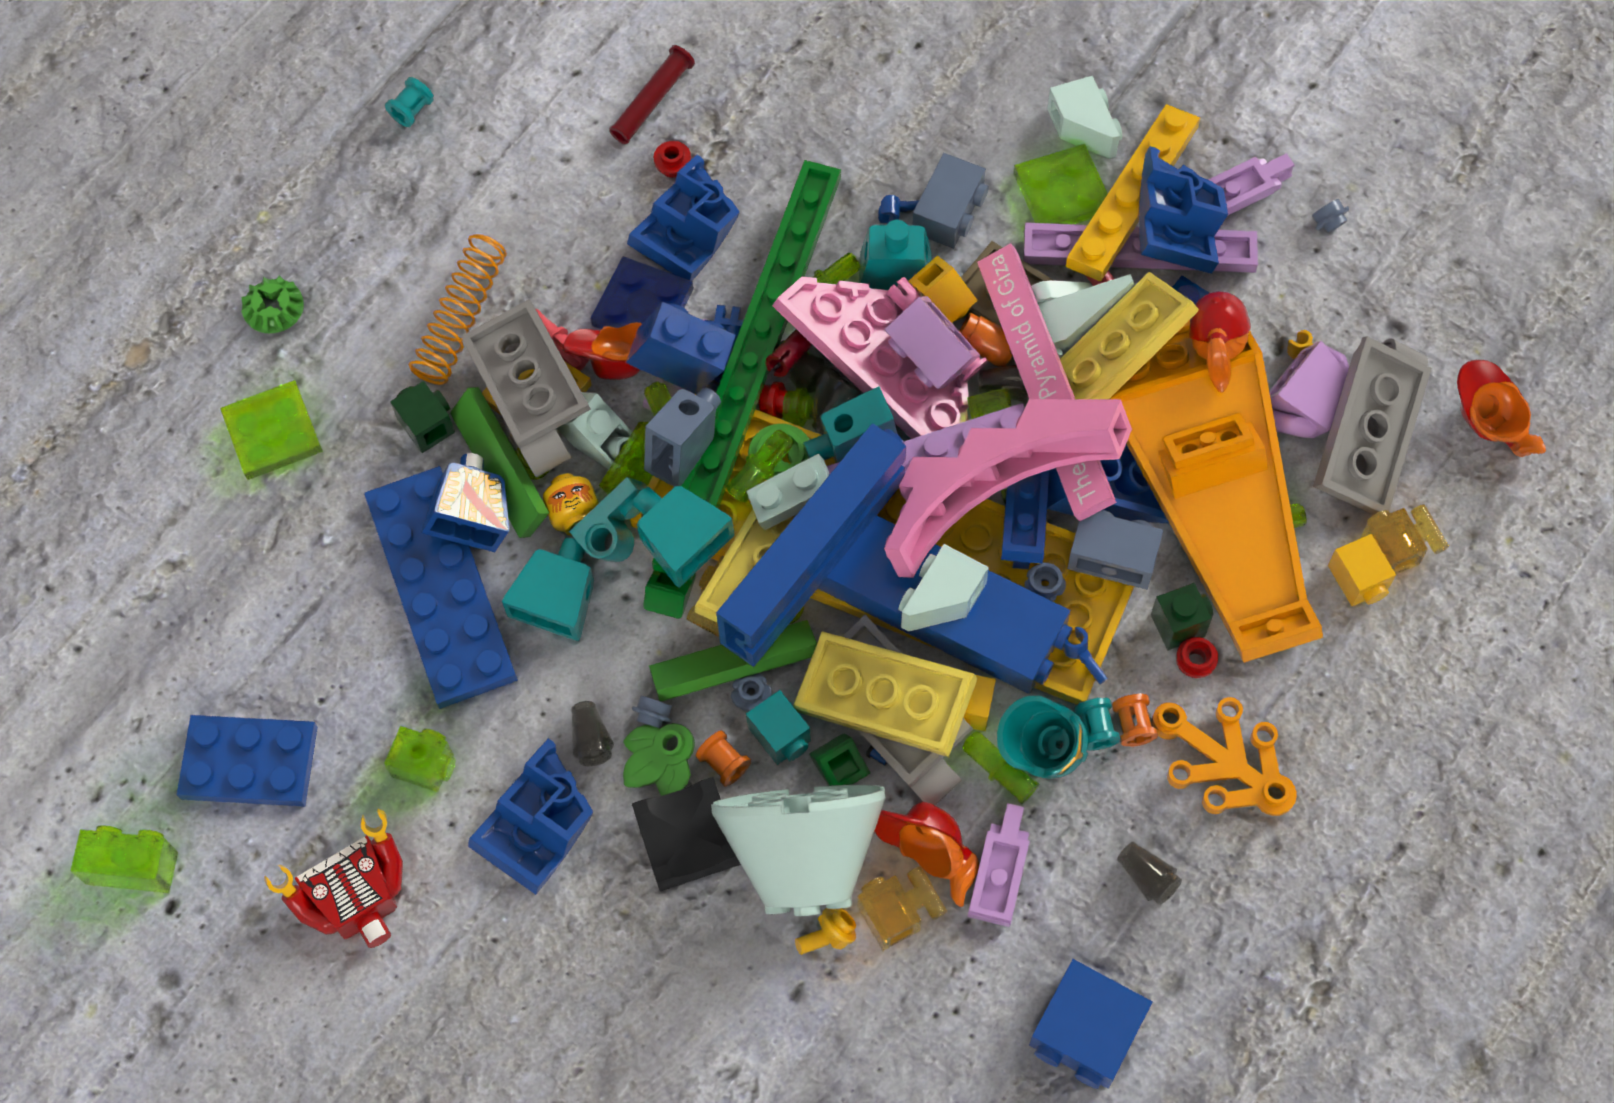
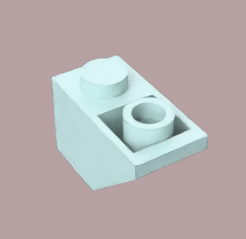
M1093 76L1051 87L1047 110L1060 139L1108 159L1116 157L1118 143L1122 140V129L1118 119H1112L1108 111L1109 103L1106 92L1103 88L1098 89Z
M582 392L591 410L557 429L576 449L614 474L623 477L644 452L645 445L597 393Z
M943 544L937 556L930 554L924 562L919 574L922 580L916 590L910 587L903 596L898 610L902 611L901 628L909 632L967 617L987 584L989 567Z

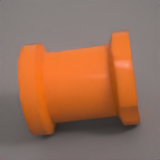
M1147 694L1127 695L1112 703L1113 711L1118 713L1123 732L1120 736V742L1123 746H1140L1158 738L1157 729L1151 726L1147 710L1150 700ZM1133 715H1136L1138 723L1136 726H1134Z
M720 730L704 741L695 756L700 762L706 761L721 777L720 783L726 787L736 782L750 767L752 761L747 755L741 756L726 740L727 734Z

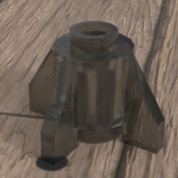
M827 365L817 379L813 409L809 413V416L814 420L811 426L822 435H824L820 416L863 394L858 387L842 378L841 375Z

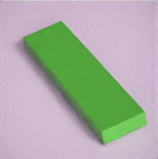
M479 387L467 388L450 414L471 452L483 457V471L500 475L504 479L508 519L518 537H531L547 517L549 511Z
M808 620L788 625L754 667L725 646L718 645L649 665L659 701L661 702L812 658L817 642Z

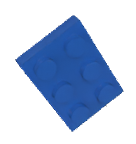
M190 715L176 795L181 800L306 807L318 727L313 721Z

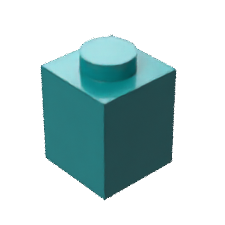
M781 690L746 713L748 729L776 765H779L786 759L789 762L794 761L808 749V743L811 742L810 727Z

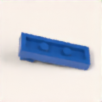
M1049 470L1024 478L1007 487L1001 560L1013 561V568L1029 569L1030 563L1043 564Z

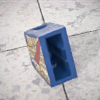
M467 453L461 456L460 464L449 463L437 482L421 533L495 553L509 532L504 479L500 475L483 471L484 459L478 454Z

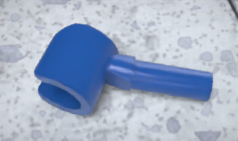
M886 195L881 200V206L878 210L879 222L888 224L892 220H899L900 212L915 210L919 200L900 201L899 197L895 195Z
M1075 627V635L1081 643L1074 645L1066 638L1063 651L1069 658L1080 659L1100 685L1108 678L1088 651L1087 632L1081 627Z

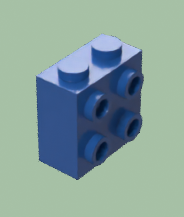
M662 302L638 328L626 363L694 394H698L702 388L709 385L724 371L736 335L726 331L721 324L715 321L702 320L689 314L680 305Z
M1072 959L1032 1035L1029 1046L1036 1049L1034 1054L1047 1064L1058 1067L1062 1063L1075 1070L1074 1076L1082 1083L1095 1089H1099L1100 1085L1109 1089L1153 1001Z

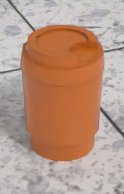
M969 313L959 332L980 354V357L986 358L988 362L995 366L1005 367L1013 355L1002 326L982 316L978 317L973 313Z

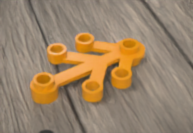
M1223 698L1215 712L1217 720L1222 723L1226 748L1188 722L1184 709L1178 704L1168 702L1156 708L1151 720V726L1157 729L1160 738L1171 740L1180 737L1215 762L1200 765H1191L1184 760L1173 762L1167 772V780L1172 787L1184 789L1192 783L1238 779L1249 788L1228 792L1222 786H1210L1202 797L1204 809L1211 814H1220L1225 809L1257 806L1262 812L1272 816L1286 814L1292 809L1296 802L1297 792L1292 781L1279 772L1274 747L1278 738V731L1273 724L1260 722L1255 725L1250 735L1252 745L1258 749L1261 766L1260 773L1247 764L1239 723L1243 707L1236 698ZM1225 706L1233 707L1236 715L1228 717L1222 712V708ZM1173 713L1178 721L1172 724L1167 723L1163 719V714ZM1257 732H1268L1271 740L1268 742L1261 741L1257 736ZM1183 769L1187 772L1188 778L1186 780H1178L1173 775V771ZM1271 787L1280 789L1283 797L1280 799L1272 798L1268 793V789ZM1211 794L1221 796L1223 804L1220 806L1211 804L1208 796Z

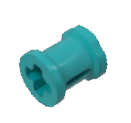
M408 77L405 81V88L394 100L389 99L385 103V109L399 124L411 127L415 122L414 117L425 105H431L434 101V95L418 79Z
M1109 698L1086 700L1074 708L1075 713L1081 717L1087 730L1088 751L1109 748L1120 742L1119 732L1114 731L1109 710L1112 708V703Z

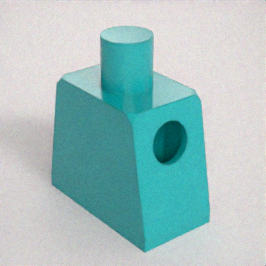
M892 220L887 225L870 226L860 251L859 283L869 284V288L889 290L893 285L897 287L899 285L897 281L903 277L909 281L932 260V252L925 228L907 225L902 220Z
M880 386L823 413L820 418L824 435L803 442L808 458L819 454L824 460L833 457L835 463H838L872 423L882 430L890 429L897 434L893 415Z
M675 486L663 498L650 487H646L633 500V506L644 515L637 523L642 543L678 588L735 536L733 521L728 514L682 486Z
M564 538L558 554L538 549L533 553L502 600L507 617L579 642L594 586V578L591 567L580 563L585 550L575 539Z

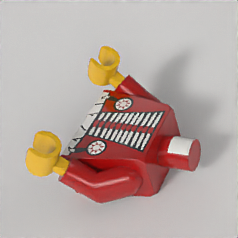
M377 809L378 815L382 820V824L379 827H369L366 824L364 815H362L361 829L366 836L295 877L298 885H292L293 876L284 865H278L286 874V879L281 885L271 884L266 875L264 876L267 887L275 893L283 894L282 901L301 923L326 935L338 932L343 939H348L360 932L368 948H375L391 937V932L383 918L397 909L394 897L399 894L402 886L403 860L392 835L385 832L387 816L381 809Z

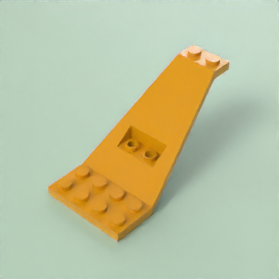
M1189 320L1110 399H1121L1132 428L1126 444L1229 632L1243 663L1321 639L1323 638L1322 626L1306 595L1262 351L1251 331H1249L1248 341L1243 351L1230 360V381L1225 391L1220 393L1210 379L1206 359L1198 355L1193 348L1192 339L1189 338Z

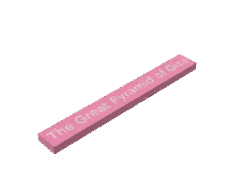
M1010 243L977 263L1029 399H1075L1018 252ZM1100 460L1056 467L1073 514L1079 521L1117 503Z

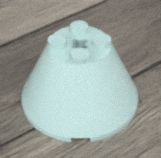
M878 785L814 787L813 794L789 795V789L729 797L714 801L711 808L715 820L762 900L765 914L787 913L791 911V908H794L795 916H809L820 914V905H826L827 909H840L852 906L851 896L886 796L885 788Z

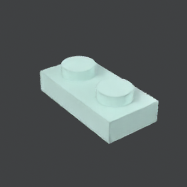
M819 454L746 491L758 523L764 530L798 514L830 475L824 459Z

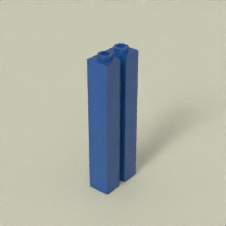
M873 423L868 427L716 612L720 644L753 667L759 662L899 489V485L905 475V467L902 464L906 460V445L898 434L890 429L882 430Z
M879 516L873 519L818 587V589L1029 695L1036 682L1042 685L1045 683L1054 665V662L1048 660L1050 654L1053 653L1055 647L1060 650L1064 648L1066 638L1067 640L1069 639L1073 629L1067 625L1071 610L989 570L987 584L967 617L909 632L901 628L902 611L898 610L903 596L910 587L916 590L922 580L919 574L927 557L930 554L937 556L942 547L936 544L932 547L913 578L898 577L884 550L886 540L891 535L895 524Z

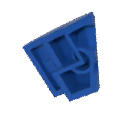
M1149 146L1144 159L1139 201L1141 255L1212 274L1219 264L1214 236L1228 216L1224 189L1212 181L1200 177L1195 171L1185 165H1182L1179 169L1175 168L1158 157L1160 150Z
M696 155L677 172L675 183L653 203L651 214L629 234L627 245L690 284L718 250L737 220L740 211L733 201L724 194L723 187L719 181L712 180L706 172L702 157Z
M548 738L525 763L523 773L499 798L496 809L474 832L468 842L469 848L535 895L564 860L593 815V810L585 796L577 790L576 780L570 770L566 771L556 753V745L552 740Z

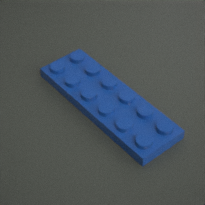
M440 466L364 492L436 703L439 709L513 683L518 681L470 547L421 533L435 487L443 474Z

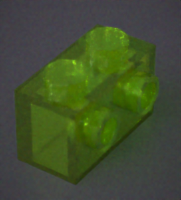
M105 825L97 826L96 831L80 829L70 871L84 884L170 893L178 851L164 838V834L152 830H139L138 835L122 834L123 831L121 829Z

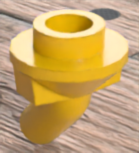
M825 908L817 918L822 929L795 938V946L800 955L829 944L833 948L841 950L855 941L856 933L854 929L856 928V923L852 916L842 908Z

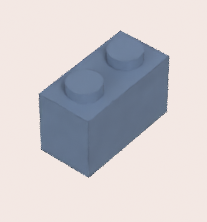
M943 153L913 212L912 225L924 227L928 239L954 249L960 236L966 237L971 229L974 216L971 213L974 207H981L987 196L989 186L984 184L986 168Z
M1101 510L1079 521L1067 569L1148 590L1163 529L1156 528L1153 524L1144 520L1128 521L1116 518L1112 513Z

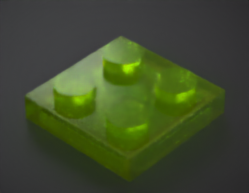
M1085 144L1014 165L1013 174L1035 223L1076 224L1092 219L1108 194Z
M295 380L220 408L247 480L323 452Z

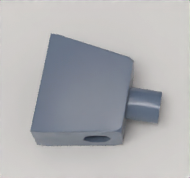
M702 388L697 395L685 389L678 390L645 427L644 470L673 487L681 486L713 440L716 409L721 404V399L717 393L709 388Z

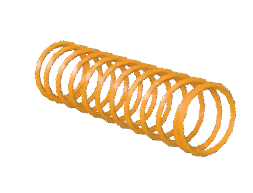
M482 234L469 236L468 242L471 247L463 248L462 250L464 255L471 260L457 261L459 269L464 273L454 272L451 274L453 281L463 288L456 285L445 286L446 292L451 297L465 303L477 304V311L472 313L465 305L452 298L443 297L439 299L441 306L446 310L462 316H471V324L465 325L458 317L447 311L435 310L433 312L435 318L441 323L453 328L465 329L466 333L469 332L468 328L473 327L476 323L474 316L481 312L480 303L486 301V291L493 286L492 278L498 275V266L503 264L504 258L507 256L502 244ZM472 238L483 240L492 245L501 256L489 255L479 250L472 243ZM466 251H474L487 258L492 264L478 261L469 256ZM493 259L501 260L498 263H495ZM466 263L474 266L486 276L472 273L464 269L460 264ZM479 265L495 267L494 274L490 276ZM458 275L467 278L479 288L465 285L454 276ZM471 276L480 279H489L490 284L488 285V287L483 288V286ZM449 288L464 292L474 301L453 294ZM464 288L473 291H483L484 296L481 300H477L474 295ZM445 300L457 304L467 313L454 310L442 301ZM437 313L447 315L461 325L447 322L441 319ZM428 323L427 327L430 332L449 341H458L460 348L454 351L442 340L429 335L422 336V342L435 351L453 354L454 361L447 363L436 353L428 349L418 348L415 350V353L424 361L415 360L409 362L408 365L412 373L420 379L432 384L443 385L449 381L448 378L452 374L450 366L455 365L458 361L456 353L462 352L464 348L463 340L446 326L438 323ZM431 326L444 329L455 338L442 335L433 330ZM425 339L436 341L448 350L437 348L429 344ZM419 351L434 356L435 358L439 359L442 363L429 360L428 358L422 356L419 353ZM413 364L428 366L439 372L442 376L424 373L415 368ZM437 366L447 367V375ZM431 379H437V380H439V379H445V380H444L443 382H440V381H434V380H431Z

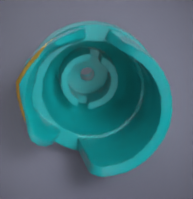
M1025 696L1010 705L1000 719L997 730L998 749L1004 760L1014 768L1027 771L1031 775L1040 778L1055 779L1072 773L1088 757V735L1085 725L1075 712L1062 704L1055 703L1042 696Z

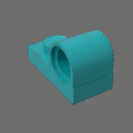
M626 477L569 531L577 543L591 557L616 563L624 561L631 555L635 545L634 536L624 521L632 519L640 513L633 506V500L642 489L647 487L646 484L642 481ZM611 533L613 538L612 545L606 550L605 539Z

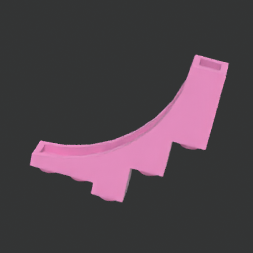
M1029 399L1022 415L1017 419L1016 428H971L964 444L959 448L957 458L913 457L899 485L901 495L905 498L906 504L902 506L898 521L891 535L888 536L884 548L886 556L890 559L898 577L913 578L927 553L942 535L969 510L996 492L1024 478L1056 467L1086 461L1120 459L1132 431L1121 399Z

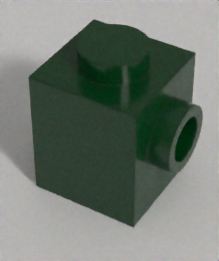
M424 381L416 386H409L403 389L395 399L390 401L397 420L421 453H424L455 433L450 416L447 413L451 410L448 402L439 390L432 393Z
M1195 583L1156 596L1151 612V617L1167 651L1179 647L1186 639L1205 637L1214 615L1209 598L1206 594L1200 595Z

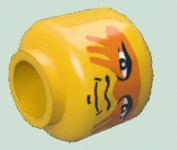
M571 473L555 477L551 481V485L545 490L542 499L549 511L548 517L551 525L555 530L565 532L569 536H572L569 531L599 504L591 482L585 477L574 476Z

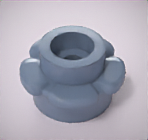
M1339 199L1328 203L1312 215L1317 223L1315 228L1317 230L1325 228L1327 233L1337 229L1348 221L1344 214L1349 211V207L1344 208Z
M1040 563L1027 572L1026 589L1051 601H1054L1057 595L1063 594L1066 581L1060 569L1054 564ZM1046 580L1049 585L1042 586L1041 582Z
M759 673L734 680L732 684L734 690L731 692L732 702L743 711L749 712L772 695L771 686L766 684V678ZM749 689H754L755 693L753 695H749L747 691Z
M640 696L637 707L632 706V710L639 713L637 721L646 725L661 728L663 721L670 723L672 720L668 718L672 706L666 703Z

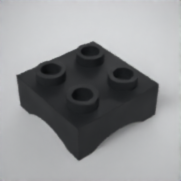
M714 777L701 780L687 788L667 795L647 798L632 803L660 892L741 865L712 814L711 805L714 801L721 800Z

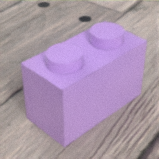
M928 296L918 297L884 329L891 337L888 343L893 350L902 358L908 356L917 366L914 370L916 375L929 388L933 385L937 389L947 387L980 356Z

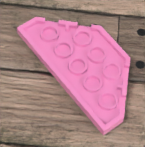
M801 277L782 293L772 305L863 393L880 386L895 424L911 439L968 421L967 408L970 406L968 384L962 380L964 377L962 373L945 388L937 389L934 385L929 388L916 375L914 370L917 366L908 356L902 358L888 343L891 337L884 329L903 312L891 297L889 298L886 295L888 290L869 288V284L839 281L836 285L818 283L817 278Z

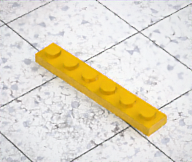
M1168 104L1164 106L1067 256V268L1100 282L1102 281L1139 222L1142 172L1145 154L1149 146L1160 150L1158 157L1174 166L1197 131L1200 117Z

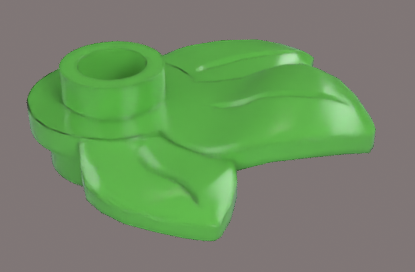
M677 723L667 724L661 729L651 725H643L635 728L626 736L623 743L633 753L624 767L623 781L626 787L641 788L655 783L660 795L663 796L682 790L687 786L690 779V768L687 760L693 754L695 747L693 734L688 728ZM677 737V747L674 750L668 751L667 743L669 739Z

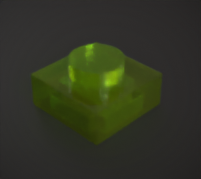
M1007 388L967 397L971 419L1012 406L1009 389Z

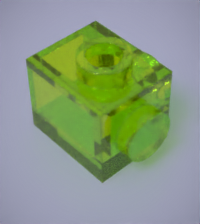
M400 726L384 765L391 777L438 792L442 782H447L450 779L456 759L453 757L454 754L448 742L445 741L446 737L441 733L424 728L422 732Z

